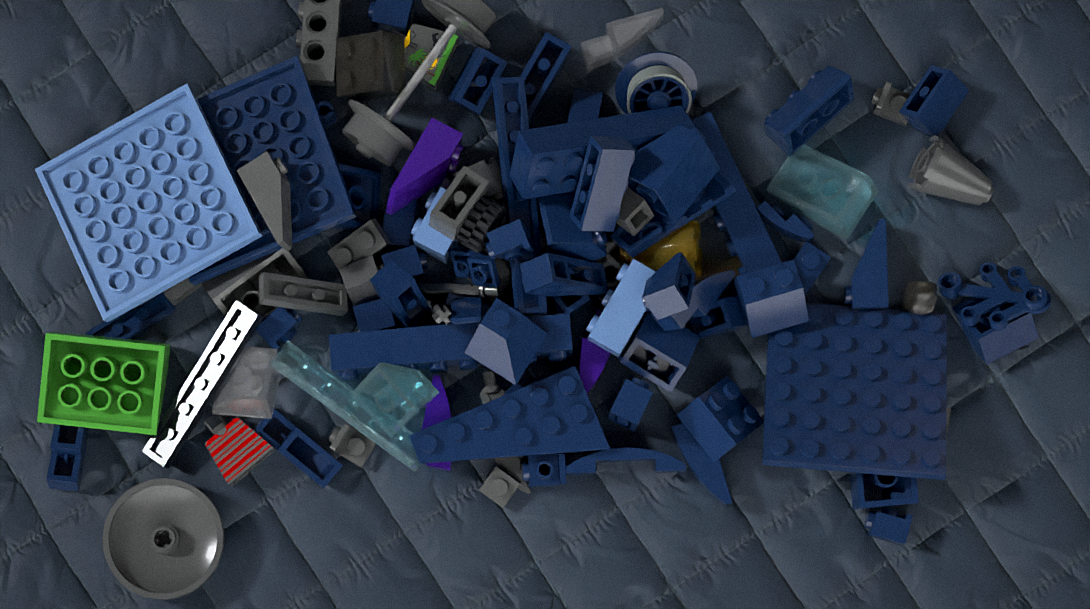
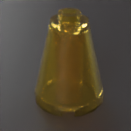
M698 220L688 222L634 258L620 248L621 261H626V264L630 265L632 260L635 259L657 272L674 255L682 252L696 274L695 279H699L698 277L701 276L702 248H699L698 239L702 238Z

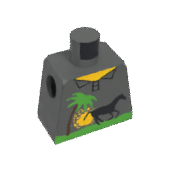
M412 24L406 36L392 29L387 37L385 46L399 51L395 60L396 65L413 77L444 31ZM454 34L420 81L435 92L459 45V36Z

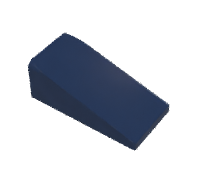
M480 296L454 298L451 303V323L454 325L481 322L484 318L482 298Z

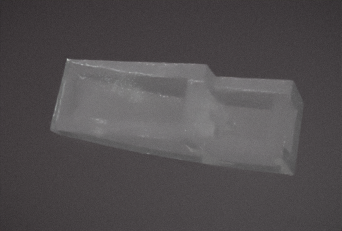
M663 8L606 23L605 31L607 35L581 42V52L587 71L623 56L640 44L663 20Z

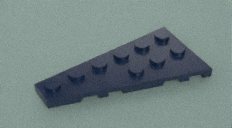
M575 366L409 435L420 464L610 450Z

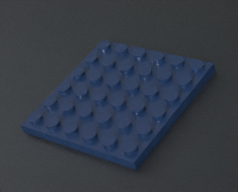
M298 56L197 99L263 236L190 276L191 284L194 286L282 249L277 244L237 172L239 168L266 151L275 158L279 156L289 171L285 175L290 182L292 244L357 217L305 69Z
M806 303L809 322L767 334L762 465L937 480L945 479L947 314L890 309L851 310V306Z

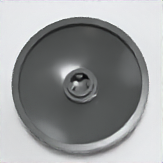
M167 478L142 482L121 495L108 513L102 537L106 562L117 580L138 595L161 600L185 596L206 583L219 565L225 541L223 523L213 502L196 487L180 480Z

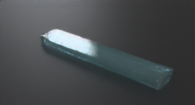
M290 341L285 343L270 364L272 367L415 472L421 464L409 438V435L413 434Z

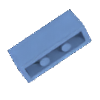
M635 259L632 260L630 265L624 263L616 277L620 281L616 290H608L601 305L605 306L600 317L594 315L586 329L590 332L588 336L590 342L618 358L620 357L647 310L642 302V295L646 280L656 271Z

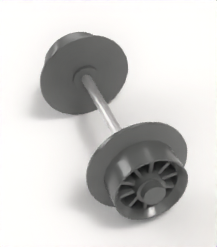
M422 0L425 8L448 28L384 117L357 101L349 100L348 105L355 114L342 132L357 145L356 149L368 158L374 157L378 161L391 166L403 148L413 151L416 146L415 143L390 122L454 33L480 48L489 49L491 47L485 33L497 17L483 3V0Z

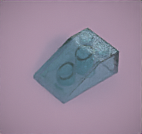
M803 145L791 157L788 156L767 188L769 193L821 227L845 239L849 238L879 192L869 175L806 145Z

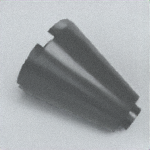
M937 135L932 136L928 140L932 142L931 146L928 149L922 147L913 163L909 177L914 180L913 183H908V187L914 191L979 206L983 202L987 203L994 192L992 179L943 138Z

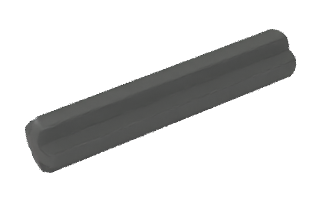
M435 300L431 301L432 312L430 314L436 323L439 324L443 321L446 325L449 324L451 321L448 316L452 314L449 308L442 301L438 304Z

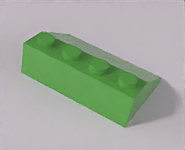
M58 331L47 332L45 336L37 422L157 435L168 375L171 344Z

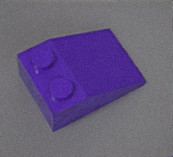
M431 118L390 190L385 213L392 215L441 184L449 172L451 174L455 173L465 147L461 145L463 133Z

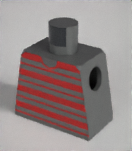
M216 412L204 422L214 435L206 441L205 445L225 481L232 487L276 451L273 446L238 417L227 423L219 412Z

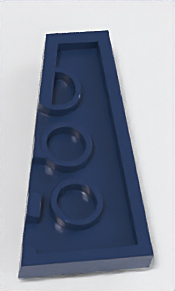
M716 173L677 223L651 209L654 214L653 218L635 236L620 226L610 237L615 244L634 258L735 193L736 189L733 184L719 173Z

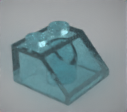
M380 362L351 395L388 436L392 438L408 425L439 394V391L420 370Z

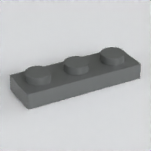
M263 272L259 277V304L344 316L348 312L347 291L344 284Z

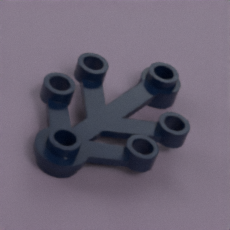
M985 262L979 267L981 279L989 282L993 288L964 284L960 276L954 272L945 273L938 279L939 292L946 299H956L959 295L987 299L974 306L964 307L961 310L960 316L965 326L976 325L980 320L979 316L1007 303L1015 304L1003 311H994L989 315L991 329L1002 331L1007 328L1009 320L1026 312L1031 314L1043 313L1049 309L1052 302L1051 296L1045 288L1033 286L1027 279L1024 268L1019 266L1010 268L1007 275L1009 283L1012 286L1019 287L1022 293L1009 289L999 275L996 264L993 262Z

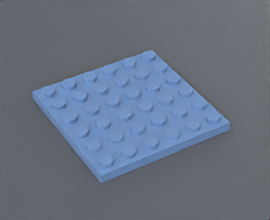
M189 84L179 87L35 169L98 310L106 322L117 318L263 236Z

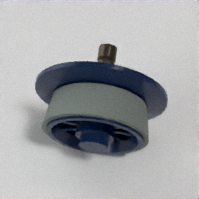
M662 51L648 52L629 61L620 71L615 84L616 99L625 114L674 106H682L685 112L688 113L697 93V78L691 65L678 55Z

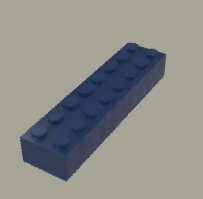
M569 313L527 317L548 333L529 365L537 364V359L549 358V363L567 361V356H572L573 348ZM481 322L330 334L331 370L336 377L341 378V381L359 380V375L369 374L371 378L389 377L388 372L399 371L401 376L417 375L419 369H429L430 373L448 372V367L459 366L461 371L478 369L477 364L481 363L466 355L465 351Z

